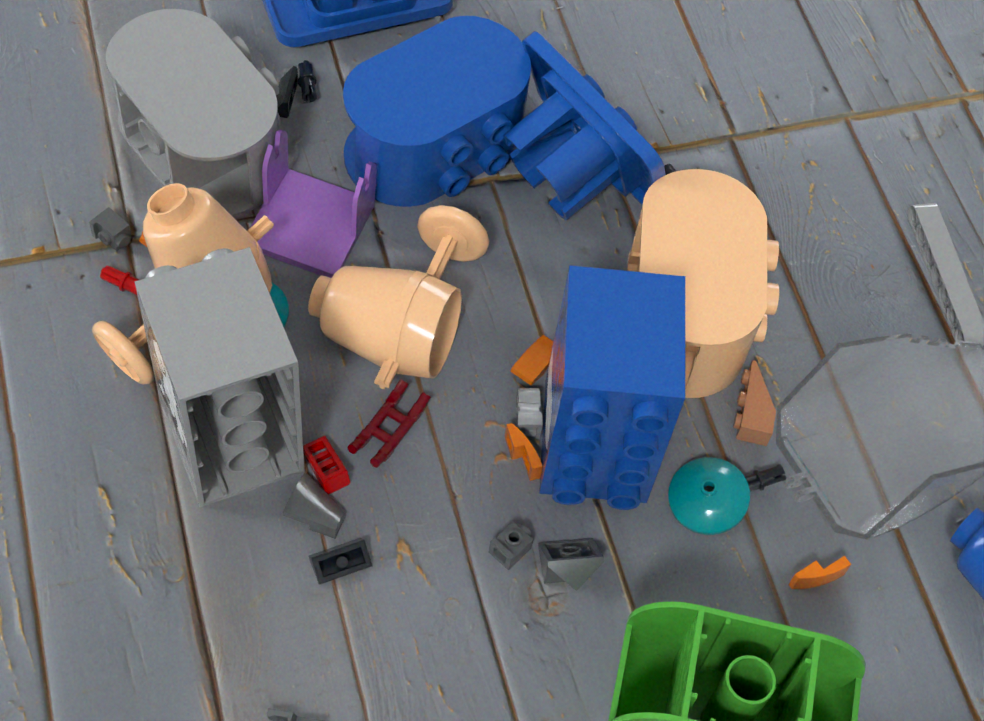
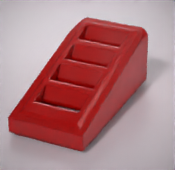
M326 436L303 445V454L321 487L328 495L350 484L348 471ZM324 448L326 449L325 451H323V452H321V453H319V454H317V455H315V456L312 455V454H314V453H316V452H318V451H320V450H322V449H324Z

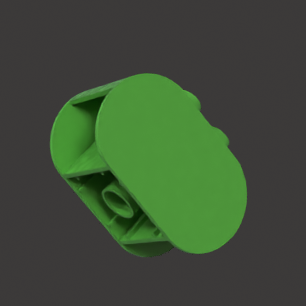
M651 603L637 608L627 619L608 721H858L861 683L865 674L866 663L864 657L856 648L829 635L692 603Z

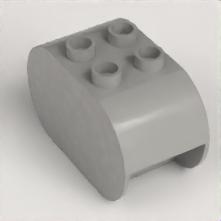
M163 9L145 13L126 23L112 37L106 50L107 69L113 78L119 109L118 125L124 139L163 187L179 183L183 184L186 188L194 187L205 190L233 217L245 214L264 203L262 166L268 144L274 147L275 134L279 130V126H281L276 95L279 94V87L273 74L265 67L260 70L254 67L251 63L249 49L239 36L230 39L215 21L200 13L184 9Z

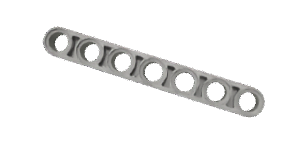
M936 203L910 205L908 220L957 347L959 349L984 347V321L938 205Z

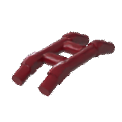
M400 379L368 425L348 445V451L356 454L374 436L384 442V445L370 460L373 467H379L392 455L400 441L420 418L431 397L422 392L408 412V415H405L395 409L409 385ZM387 416L400 424L392 435L379 428Z

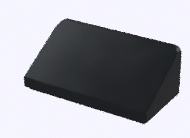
M293 66L279 82V94L276 95L278 114L282 118L289 117L298 85V68L296 66Z
M362 538L308 556L319 585L372 566L365 540Z

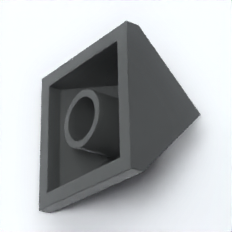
M593 538L538 543L544 584L566 582L577 591L604 562V556Z

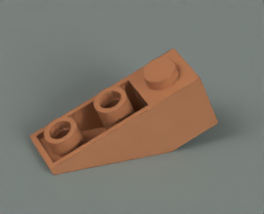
M752 360L749 370L744 369L741 384H744L745 388L744 391L739 393L737 406L741 407V411L736 413L733 428L737 429L736 439L767 446L773 434L776 410L758 364Z

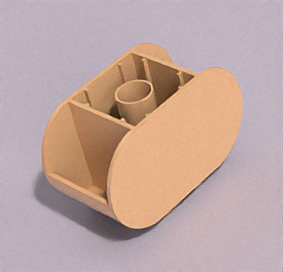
M688 169L667 174L656 180L648 188L643 200L627 264V271L685 276V398H700L713 395L728 387L737 378L753 341H764L767 330V314L775 315L779 301V285L767 283V271L774 272L777 266L779 242L767 239V215L763 205L757 196L743 183L723 173L703 169Z

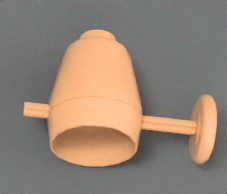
M179 183L166 185L150 197L147 203L148 212L143 221V235L155 268L169 265L178 269L202 262L207 254L218 249L226 248L235 252L250 247L270 293L272 287L271 274L262 249L257 242L274 226L267 216L264 215L246 231L207 191L194 187L186 188L183 184ZM99 321L93 325L92 333L94 338L123 372L134 381L143 385L149 384L154 380L153 368L139 350L147 342L144 324L129 338L106 321Z
M438 205L429 207L420 214L417 224L420 237L429 248L436 252L426 273L402 269L343 266L334 273L332 278L321 275L313 286L308 305L309 314L320 318V327L326 337L381 367L374 381L381 389L390 387L395 374L434 379L440 373L447 360L459 323L462 295L461 289L440 280L449 259L462 262L474 261L483 256L489 246L486 229L478 219L466 211L452 206Z

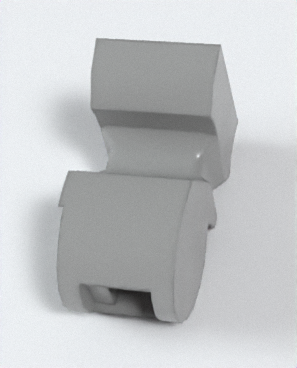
M517 388L515 410L518 418L516 427L528 439H540L543 426L540 389Z

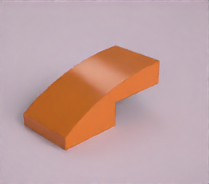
M542 335L517 360L510 372L529 385H533L545 374L549 366L554 341Z
M507 424L504 437L511 459H523L530 481L540 479L543 466L535 448L514 424Z
M844 555L823 569L816 560L797 572L790 581L789 586L791 589H808L828 584L844 576L851 563Z

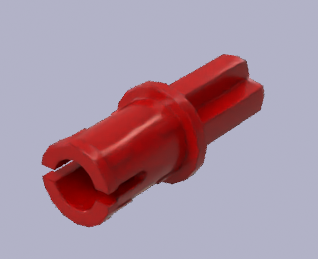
M108 265L102 268L100 274L102 280L118 286L122 292L126 290L137 295L135 281L139 279L133 277L132 273H124Z

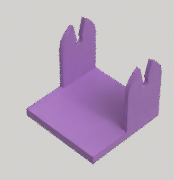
M277 130L274 147L268 144L262 166L264 204L251 225L252 227L264 215L274 224L273 228L257 241L263 255L320 276L332 278L334 273L345 265L375 206L376 164L373 162L366 164L364 178L359 177L355 192L288 169V135L284 130Z

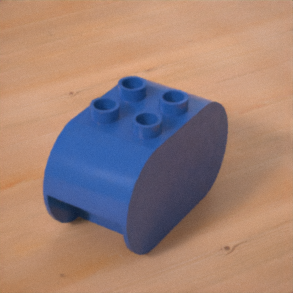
M457 16L449 18L357 65L347 76L343 88L345 110L352 123L356 126L348 135L344 145V163L353 183L357 186L359 177L364 178L366 164L373 162L377 167L375 200L392 206L411 207L427 204L444 194L448 197H454L460 194L474 177L483 172L487 175L499 172L507 164L510 157L509 154L517 149L514 145L508 147L504 142L503 135L520 122L525 115L531 61L529 54L524 51L521 40L509 29L492 20L477 16Z

